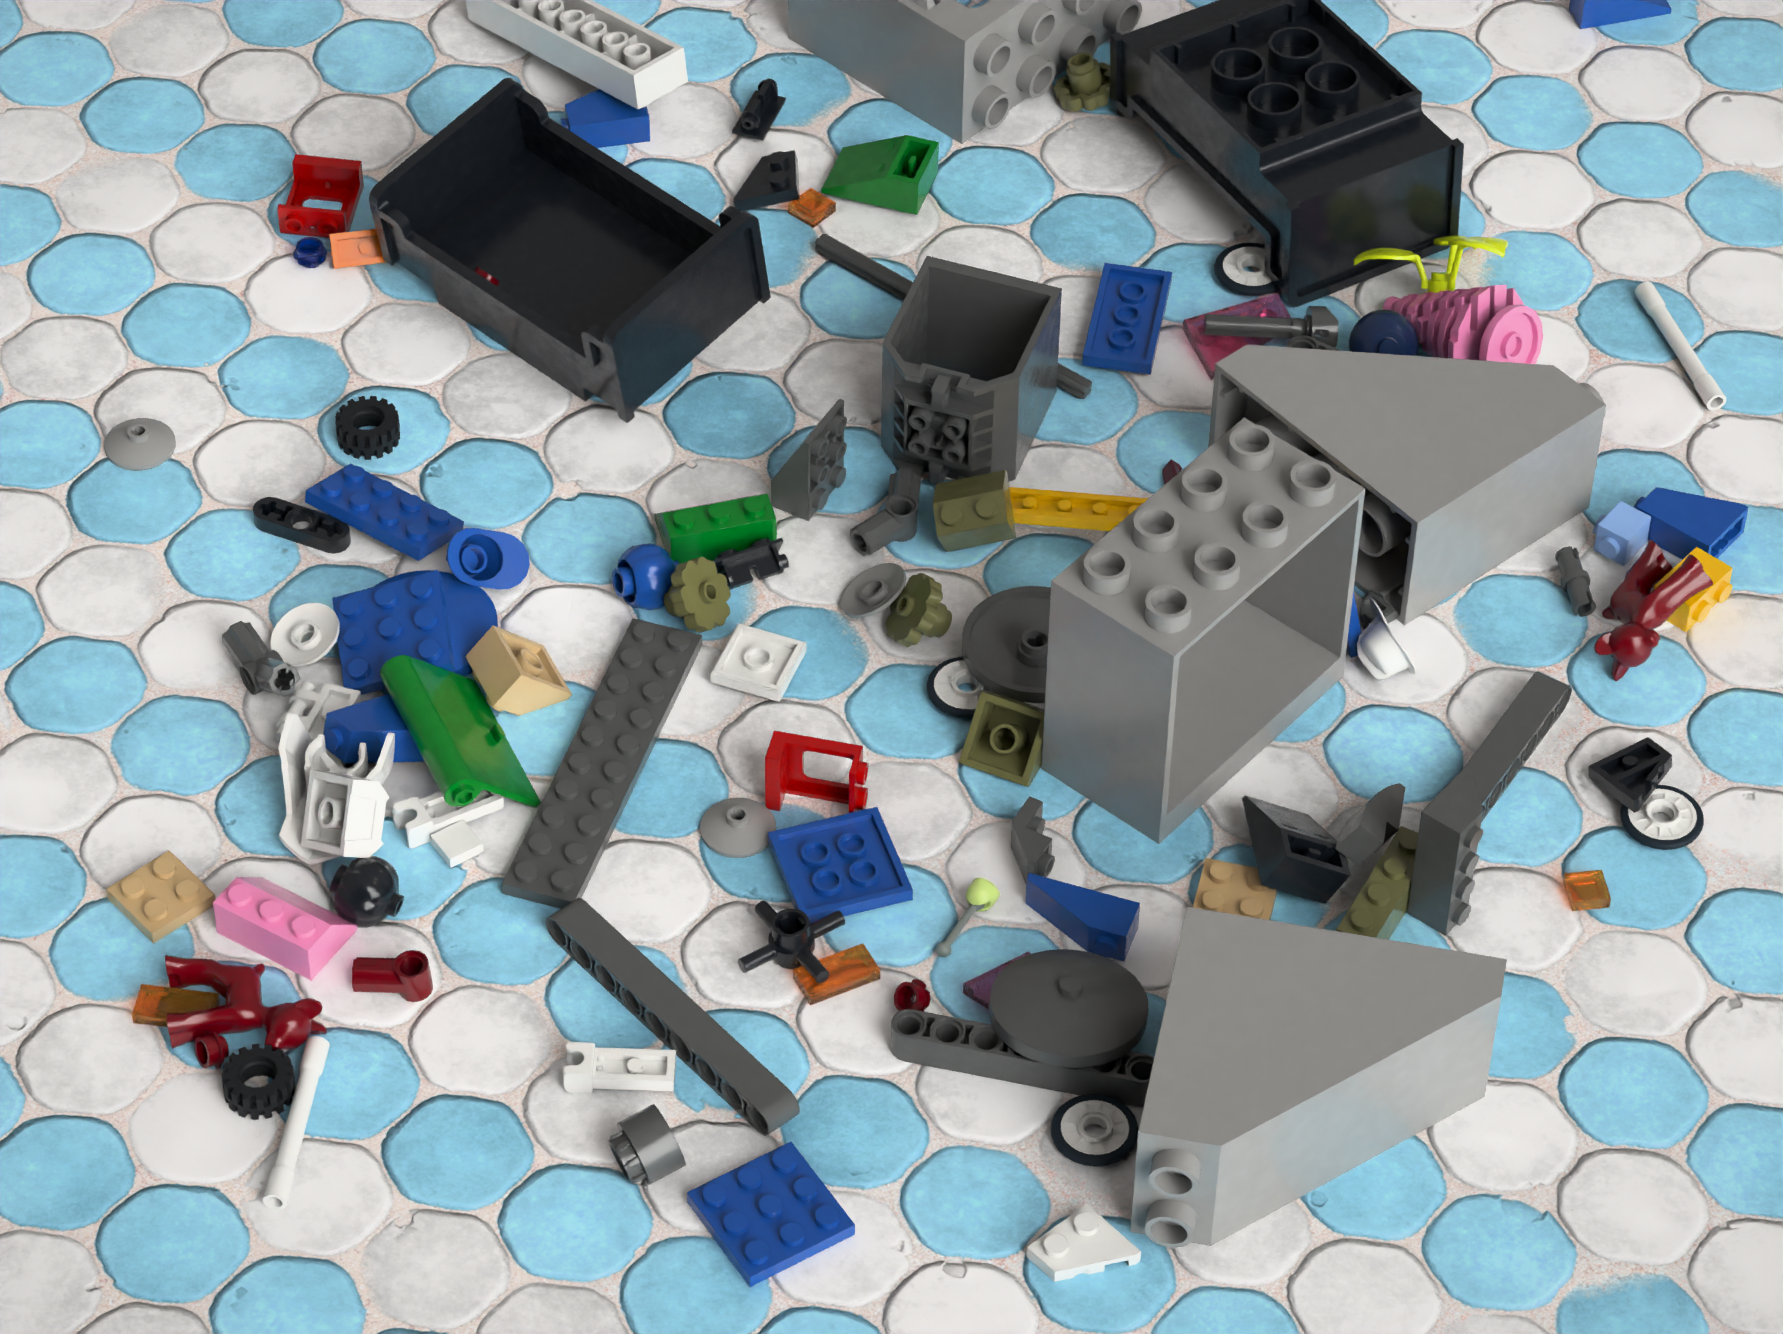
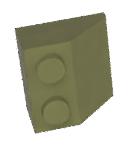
M1006 470L936 484L933 498L936 533L946 552L1016 538Z
M981 691L958 763L1029 787L1042 766L1045 709L996 692Z

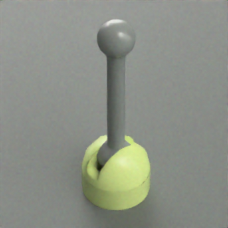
M975 878L966 892L969 907L947 939L936 946V952L939 956L947 957L951 953V945L975 911H987L998 900L1000 893L993 883L984 878Z

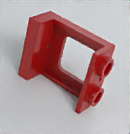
M295 154L292 162L294 181L286 205L278 204L277 207L280 233L329 238V234L349 232L364 187L362 161ZM309 199L340 202L343 204L341 211L303 207L304 202Z
M774 730L765 756V806L770 810L780 811L785 794L787 793L849 804V813L865 810L868 788L863 787V785H865L867 780L869 763L863 762V746ZM811 751L851 759L849 784L806 776L804 774V752Z

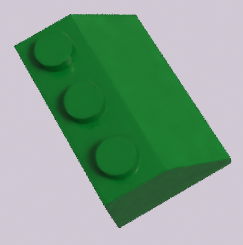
M768 494L753 495L654 514L664 548L673 561H678L679 564L698 557L714 561L724 551L736 549L738 552L750 548L758 540L769 538L770 541L777 539L776 516Z

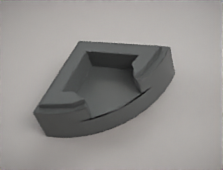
M1373 590L1364 596L1360 608L1359 618L1364 630L1375 619L1369 601L1371 597L1379 606L1388 624L1395 620L1397 610Z

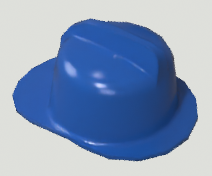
M465 528L453 536L447 549L446 561H448L452 573L461 582L471 586L497 590L510 589L523 581L527 576L530 566L529 554L524 544L515 536L504 532Z

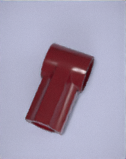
M416 950L405 951L396 958L357 957L354 959L352 966L353 991L399 993L406 1001H422L433 991L428 958L424 953Z

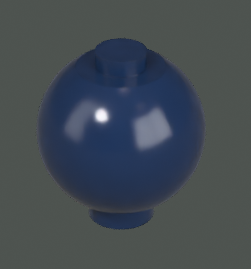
M1376 310L1364 315L1357 321L1350 333L1348 347L1350 352L1417 356L1419 342L1414 326L1405 316L1391 310Z

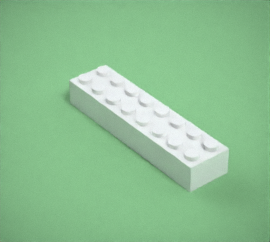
M466 0L470 21L636 109L648 106L654 100L673 92L677 87L688 82L684 47L593 0Z

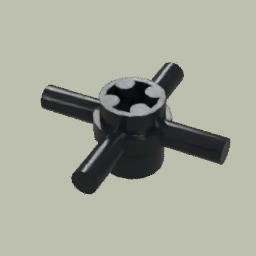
M759 902L755 906V912L771 929L768 945L738 959V965L742 972L746 973L774 959L779 966L786 969L804 967L817 983L825 982L829 977V972L813 955L815 939L845 925L843 914L840 911H836L810 924L807 914L801 910L785 909L776 913L768 902Z

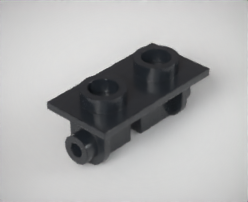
M773 79L762 80L759 83L758 91L755 90L732 130L733 134L761 141L765 139L786 102V97L778 96L777 83Z
M769 538L754 542L748 549L738 552L736 549H730L720 553L714 560L717 574L725 575L727 586L731 590L752 583L753 577L750 569L753 568L759 580L783 573L784 569L789 567L786 555H779L783 539L779 538L770 541Z

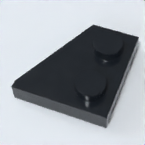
M795 150L787 152L778 151L771 155L763 156L733 198L735 208L739 211H745L800 199L798 159Z
M1647 737L1589 765V778L1631 811L1637 812L1671 769L1672 754Z

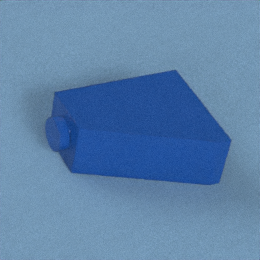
M600 89L565 104V118L560 119V125L596 148L650 141V120L647 106L636 109Z
M1656 487L1646 497H1640L1634 505V508L1651 516L1647 540L1654 541L1660 548L1682 560L1696 547L1718 558L1744 532L1749 508L1741 503Z
M389 694L326 714L323 731L326 749L344 763H356L359 760L358 751L361 742L366 743L368 763H377L388 732L395 734L393 762H424Z

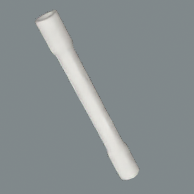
M1649 281L1639 284L1634 292L1646 313L1656 323L1693 381L1694 387L1709 410L1721 408L1726 403L1724 393L1714 378L1709 375L1667 310L1666 304L1655 286Z
M312 1036L306 1040L299 1066L300 1074L276 1162L270 1172L263 1198V1203L271 1209L282 1210L286 1208L294 1181V1169L318 1080L323 1073L330 1047L329 1042L319 1036Z

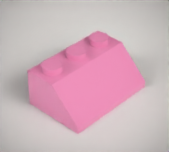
M236 877L213 902L217 933L311 981L358 930L356 924L344 920L339 915L263 877Z

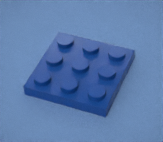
M438 570L332 598L333 609L340 622V632L337 639L343 686L345 688L358 690L361 695L386 689L380 677V670L385 662L399 655H407L448 671L455 670L442 576Z
M878 807L768 832V844L794 908L807 914L810 924L836 911H840L843 916H848L913 900L912 886Z
M792 1142L782 1145L687 1192V1203L749 1287L855 1235V1224Z

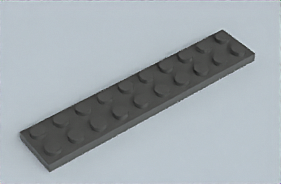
M632 619L502 882V894L560 909L577 898H582L702 647V635L639 619Z

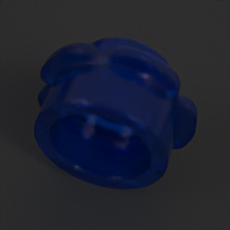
M306 237L299 240L293 252L294 259L305 268L318 267L326 260L327 250L323 246L322 241L314 237Z

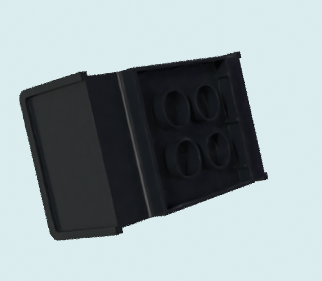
M1218 0L1123 35L1119 32L1110 35V107L1120 117L1128 119L1140 115L1265 237L1264 267L1266 274L1281 290L1283 299L1292 307H1299L1412 263L1407 260L1368 259L1353 266L1355 257L1364 251L1375 248H1397L1412 251V253L1419 255L1422 259L1448 249L1451 246L1433 244L1434 239L1458 235L1464 144L1458 138L1452 140L1423 113L1421 108L1422 92L1321 0Z
M509 77L499 82L379 181L369 195V204L385 262L391 266L398 263L431 285L436 291L440 305L586 402L590 397L596 395L617 409L619 418L626 423H629L635 417L634 411L755 304L759 301L764 304L771 298L757 217L748 211L741 212L733 206H728L719 214L720 226L550 119L544 104L526 92L520 83ZM479 267L499 280L498 286H495L474 272L475 268Z

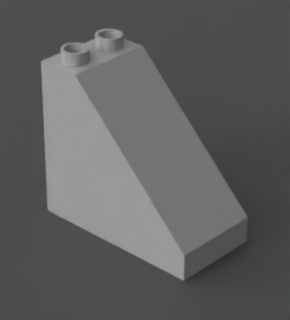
M1247 344L1215 363L1208 448L1239 421L1246 418L1257 425L1266 427L1273 435L1314 459L1329 464L1338 473L1366 488L1354 585L1365 594L1373 590L1397 610L1396 619L1405 626L1589 508L1606 404L1595 388L1587 383L1578 384L1554 365Z
M1186 907L1138 1131L1130 1232L1147 1235L1153 1242L1170 1248L1183 1247L1190 1242L1212 1246L1484 1098L1507 959Z

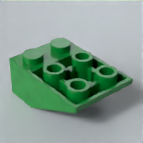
M904 135L843 147L821 189V193L918 215L938 174L939 142Z

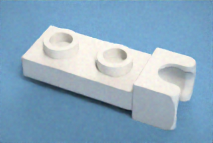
M483 789L470 804L455 807L448 805L439 791L421 799L414 796L396 803L392 808L393 822L396 829H406L407 847L413 849L431 842L430 835L464 819L467 823L503 809L504 800L503 796Z
M569 1042L566 1044L567 1066L563 1069L564 1089L566 1092L593 1093V1089L674 1091L676 1050L595 1048V1043Z

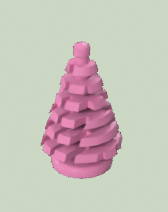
M1507 285L1455 289V291L1446 290L1439 291L1438 293L1410 294L1402 299L1392 296L1388 297L1383 303V310L1398 312L1412 323L1418 336V342L1422 344V350L1432 357L1536 364L1541 352L1543 331L1540 318L1536 311L1524 305L1514 288L1506 289Z

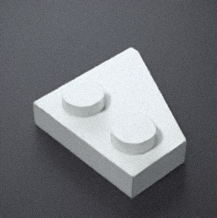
M1086 1203L1027 1246L1026 1257L1050 1279L1056 1282L1074 1278L1077 1274L1084 1273L1089 1275L1103 1272L1105 1265L1127 1261L1128 1266L1136 1265L1140 1262L1141 1251Z

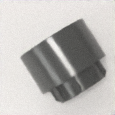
M654 1104L618 1122L619 1131L612 1134L608 1140L610 1149L619 1167L630 1183L636 1184L646 1179L650 1185L686 1166L684 1156L671 1129Z

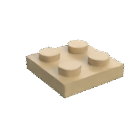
M170 851L165 852L106 889L108 900L153 944L213 907V902L216 900L215 894Z
M1205 858L1193 908L1271 920L1278 890L1261 885L1258 868Z

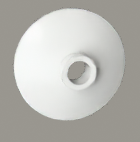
M306 603L297 606L287 612L275 625L270 639L271 650L277 651L286 664L294 667L314 663L325 656L336 643L340 632L339 619L329 606L322 603Z

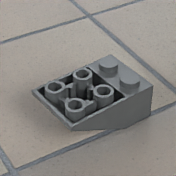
M839 398L771 480L772 507L809 521L817 510H822L825 507L828 497L835 487L839 488L843 484L846 477L844 455L847 444L844 442V429L847 423V418L844 416V400Z

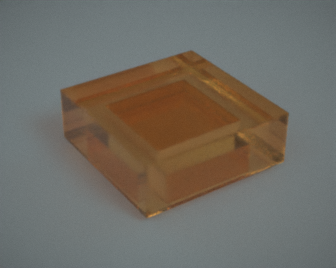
M812 188L801 194L800 199L793 200L788 204V213L812 228L836 212V202Z
M1602 870L1564 873L1563 884L1572 911L1610 907L1611 897Z

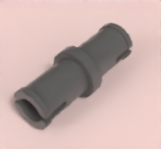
M1571 546L1564 547L1555 554L1562 574V589L1569 595L1574 615L1577 616L1579 614V617L1588 616L1596 609V604L1589 589L1591 581L1589 574L1583 570L1577 548L1572 549Z

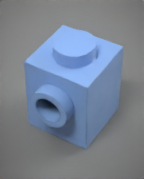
M1620 501L1607 515H1601L1593 529V534L1596 535L1594 551L1625 566L1647 542L1651 516Z

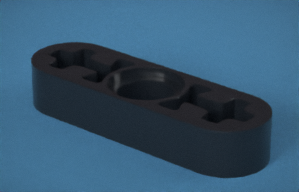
M275 497L262 498L253 506L254 523L260 531L332 554L343 552L350 546L349 525L328 514ZM301 521L311 524L305 529L293 527L295 523Z

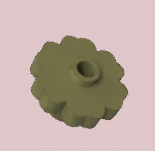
M1087 52L1078 53L1070 57L1067 61V76L1057 79L1054 86L1057 100L1060 101L1061 108L1077 112L1083 108L1087 111H1092L1107 105L1110 98V65L1102 62L1098 63L1093 58V55Z
M704 557L694 558L678 564L671 575L672 585L669 591L664 594L666 610L672 616L684 618L686 627L698 633L723 626L730 614V608L726 601L731 596L725 575L717 574L715 563Z
M924 573L912 575L900 595L890 604V611L892 613L886 620L887 636L893 638L894 642L907 648L911 645H917L922 635L929 638L934 636L937 638L942 637L948 631L952 622V613L947 610L945 604L941 603L943 598L942 585Z

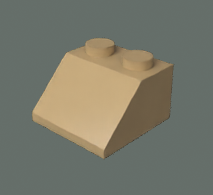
M494 625L465 656L473 670L472 676L481 684L487 694L486 701L499 712L505 710L520 716L568 700L572 695L544 645Z

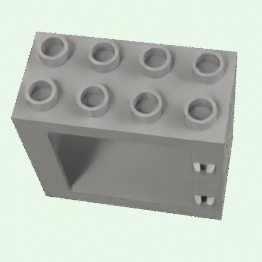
M788 0V38L960 144H963L985 127L988 129L997 128L1006 119L1009 111L1027 97L1037 98L1043 95L1051 86L1054 78L1066 70L1068 66L1067 61L1070 57L1082 52L1094 55L1097 48L1110 39V35L1118 32L1121 35L1131 32L1139 21L1142 6L1137 0H989L976 8L967 7L956 0Z
M1243 418L1051 581L1041 769L1160 844L1343 677L1366 488L1338 473L1329 464L1314 459L1273 435L1266 427Z

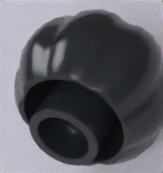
M377 856L356 858L349 866L342 864L335 873L329 892L335 894L333 904L337 914L344 920L356 924L358 928L375 926L388 917V915L396 917L404 901V896L399 894V877L396 870L389 862Z

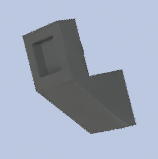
M1030 796L1011 824V849L1025 884H1027L1029 873L1047 877L1055 862V856L1052 855V838L1042 834L1046 824L1045 819L1042 818L1043 802Z

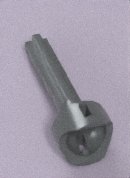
M1308 306L1304 319L1205 314L1203 326L1204 335L1290 339L1298 335H1305L1336 347L1339 322L1327 307Z

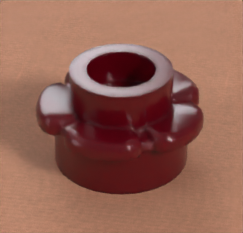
M919 979L901 983L894 993V1004L897 1010L913 1009L925 1012L924 1010L929 1006L931 1000L930 992L925 989L926 984Z
M210 1030L206 1031L204 1036L195 1039L194 1049L199 1064L203 1068L215 1066L216 1069L221 1068L229 1055L226 1039L222 1035L218 1036L216 1032Z

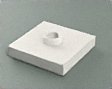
M738 623L710 673V681L718 685L780 702L807 652V642Z

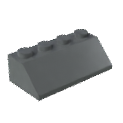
M1467 766L1421 811L1407 911L1409 915L1445 936L1456 924L1461 926L1471 912L1469 899L1475 886L1473 873L1479 861V855L1476 853L1478 843L1483 835V829L1480 828L1483 809L1473 770Z

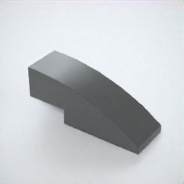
M1400 783L1394 784L1373 796L1345 823L1338 836L1335 849L1358 866L1372 853H1375L1399 830L1405 787Z

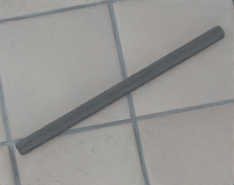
M822 234L815 241V250L821 255L898 298L905 299L913 284L912 281L828 234ZM1058 363L1057 386L1079 399H1085L1091 393L1092 382Z

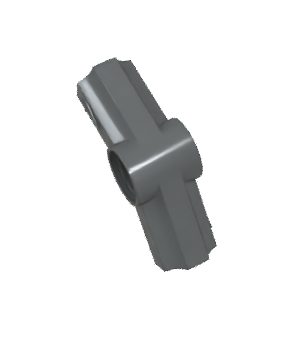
M899 469L896 473L890 474L885 509L850 529V539L855 545V549L861 555H871L893 541L905 542L915 537L917 533L921 476L913 473L912 469Z
M239 621L231 625L222 634V643L239 666L242 681L252 695L267 690L285 697L296 691L297 682L300 680L297 668L286 664L277 651H269L250 622L244 623Z

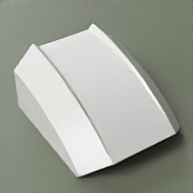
M311 769L301 846L343 857L370 858L384 844L381 840L386 801L390 797L380 782Z

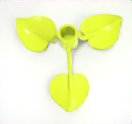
M1459 235L1436 238L1433 244L1451 246L1446 272H1432L1431 279H1427L1420 256L1412 253V251L1403 249L1375 248L1364 251L1355 257L1353 266L1368 259L1407 260L1415 263L1421 278L1422 289H1427V292L1433 293L1446 290L1455 291V281L1463 249L1472 247L1474 250L1481 248L1504 257L1508 241L1493 237H1466Z

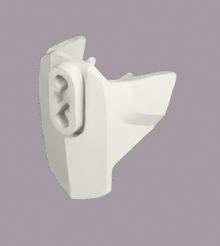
M288 712L278 747L282 762L281 769L286 804V817L279 837L282 843L294 855L307 864L320 863L340 857L339 855L301 846L310 770L379 781L383 786L384 780L388 777L393 765L395 734L387 733L377 763H368L366 743L362 742L359 745V760L356 763H344L326 749L325 736L323 734H319L316 739L312 740L298 715Z

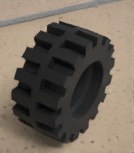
M365 396L358 397L359 401L355 402L351 399L347 401L348 406L342 405L339 408L340 412H337L335 416L338 445L340 449H344L345 454L350 455L353 453V458L359 459L361 456H365V460H371V456H376L378 459L383 457L384 452L390 454L393 451V447L398 446L400 439L398 411L395 410V406L392 403L388 405L386 399L382 398L378 401L377 396H370V399H365ZM364 426H376V428L369 430L359 429Z
M252 1044V1049L247 1050L244 1046L239 1049V1055L232 1053L228 1057L229 1063L225 1062L223 1065L222 1086L225 1101L229 1103V1108L233 1112L238 1110L239 1116L244 1118L247 1114H251V1119L259 1120V1115H264L265 1119L272 1117V1112L276 1111L280 1114L284 1111V1105L289 1106L292 1103V1096H294L295 1092L294 1069L291 1059L288 1055L284 1056V1051L280 1048L273 1051L272 1045L266 1044L264 1048H259V1044ZM256 1076H266L274 1079L270 1084L263 1087L254 1088L244 1084L248 1079Z

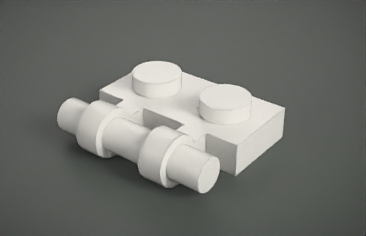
M303 681L300 688L292 693L289 699L290 707L287 712L280 715L276 723L277 731L274 739L280 743L288 712L296 713L312 740L316 739L319 734H323L326 714L360 703V691L325 683L321 692L317 693L314 692L316 687L313 683ZM311 710L308 717L302 716L303 712Z

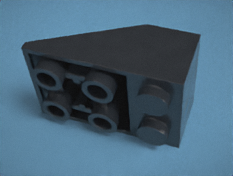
M1245 795L1242 801L1261 885L1326 904L1351 876L1346 856L1335 849L1337 840L1308 814Z

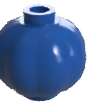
M651 543L632 546L620 556L618 566L613 570L612 583L614 590L619 597H623L625 602L633 608L645 610L662 608L665 606L664 594L669 591L672 585L671 575L679 562L673 561L668 552L661 546Z

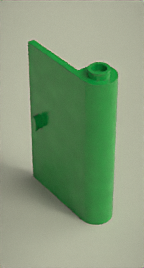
M407 655L395 656L385 662L380 670V677L448 805L455 807L466 806L473 802L483 789L535 808L541 804L502 727L497 722L475 680Z

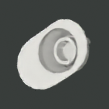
M1371 597L1369 601L1375 619L1359 635L1357 642V652L1362 664L1378 681L1384 680L1405 669L1415 674L1417 670L1412 659L1393 635L1379 606Z

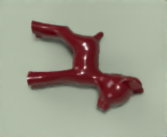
M1649 540L1640 558L1626 572L1624 581L1611 596L1610 605L1602 611L1604 618L1617 619L1622 625L1600 636L1594 645L1595 653L1598 655H1611L1614 659L1611 675L1615 681L1620 680L1630 667H1637L1646 662L1650 657L1653 648L1658 645L1660 640L1659 634L1653 629L1660 627L1688 599L1698 592L1713 586V581L1705 573L1702 564L1695 556L1688 555L1682 565L1666 581L1650 592L1654 585L1673 568L1665 559L1663 551L1654 541Z
M165 955L166 971L171 991L189 986L204 985L213 988L226 999L225 1005L186 1013H167V1027L172 1049L195 1041L197 1037L204 1036V1033L209 1030L222 1035L244 1033L253 1029L263 1028L267 1032L264 1046L266 1044L272 1045L273 1051H276L278 1048L281 1050L296 1049L306 1042L310 1034L327 1033L325 1026L313 1019L321 1013L323 1008L321 1002L313 998L301 999L294 1003H283L273 1007H267L262 1004L260 978L265 971V966L262 963L252 968L249 966L225 965L213 959L181 958Z

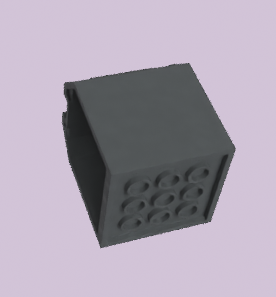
M926 256L882 342L881 447L897 470L912 469L913 473L921 476V478L924 472H929L928 482L932 484L943 483L946 477L958 480L1002 470L1007 471L1008 482L1016 479L1057 392L1062 288Z

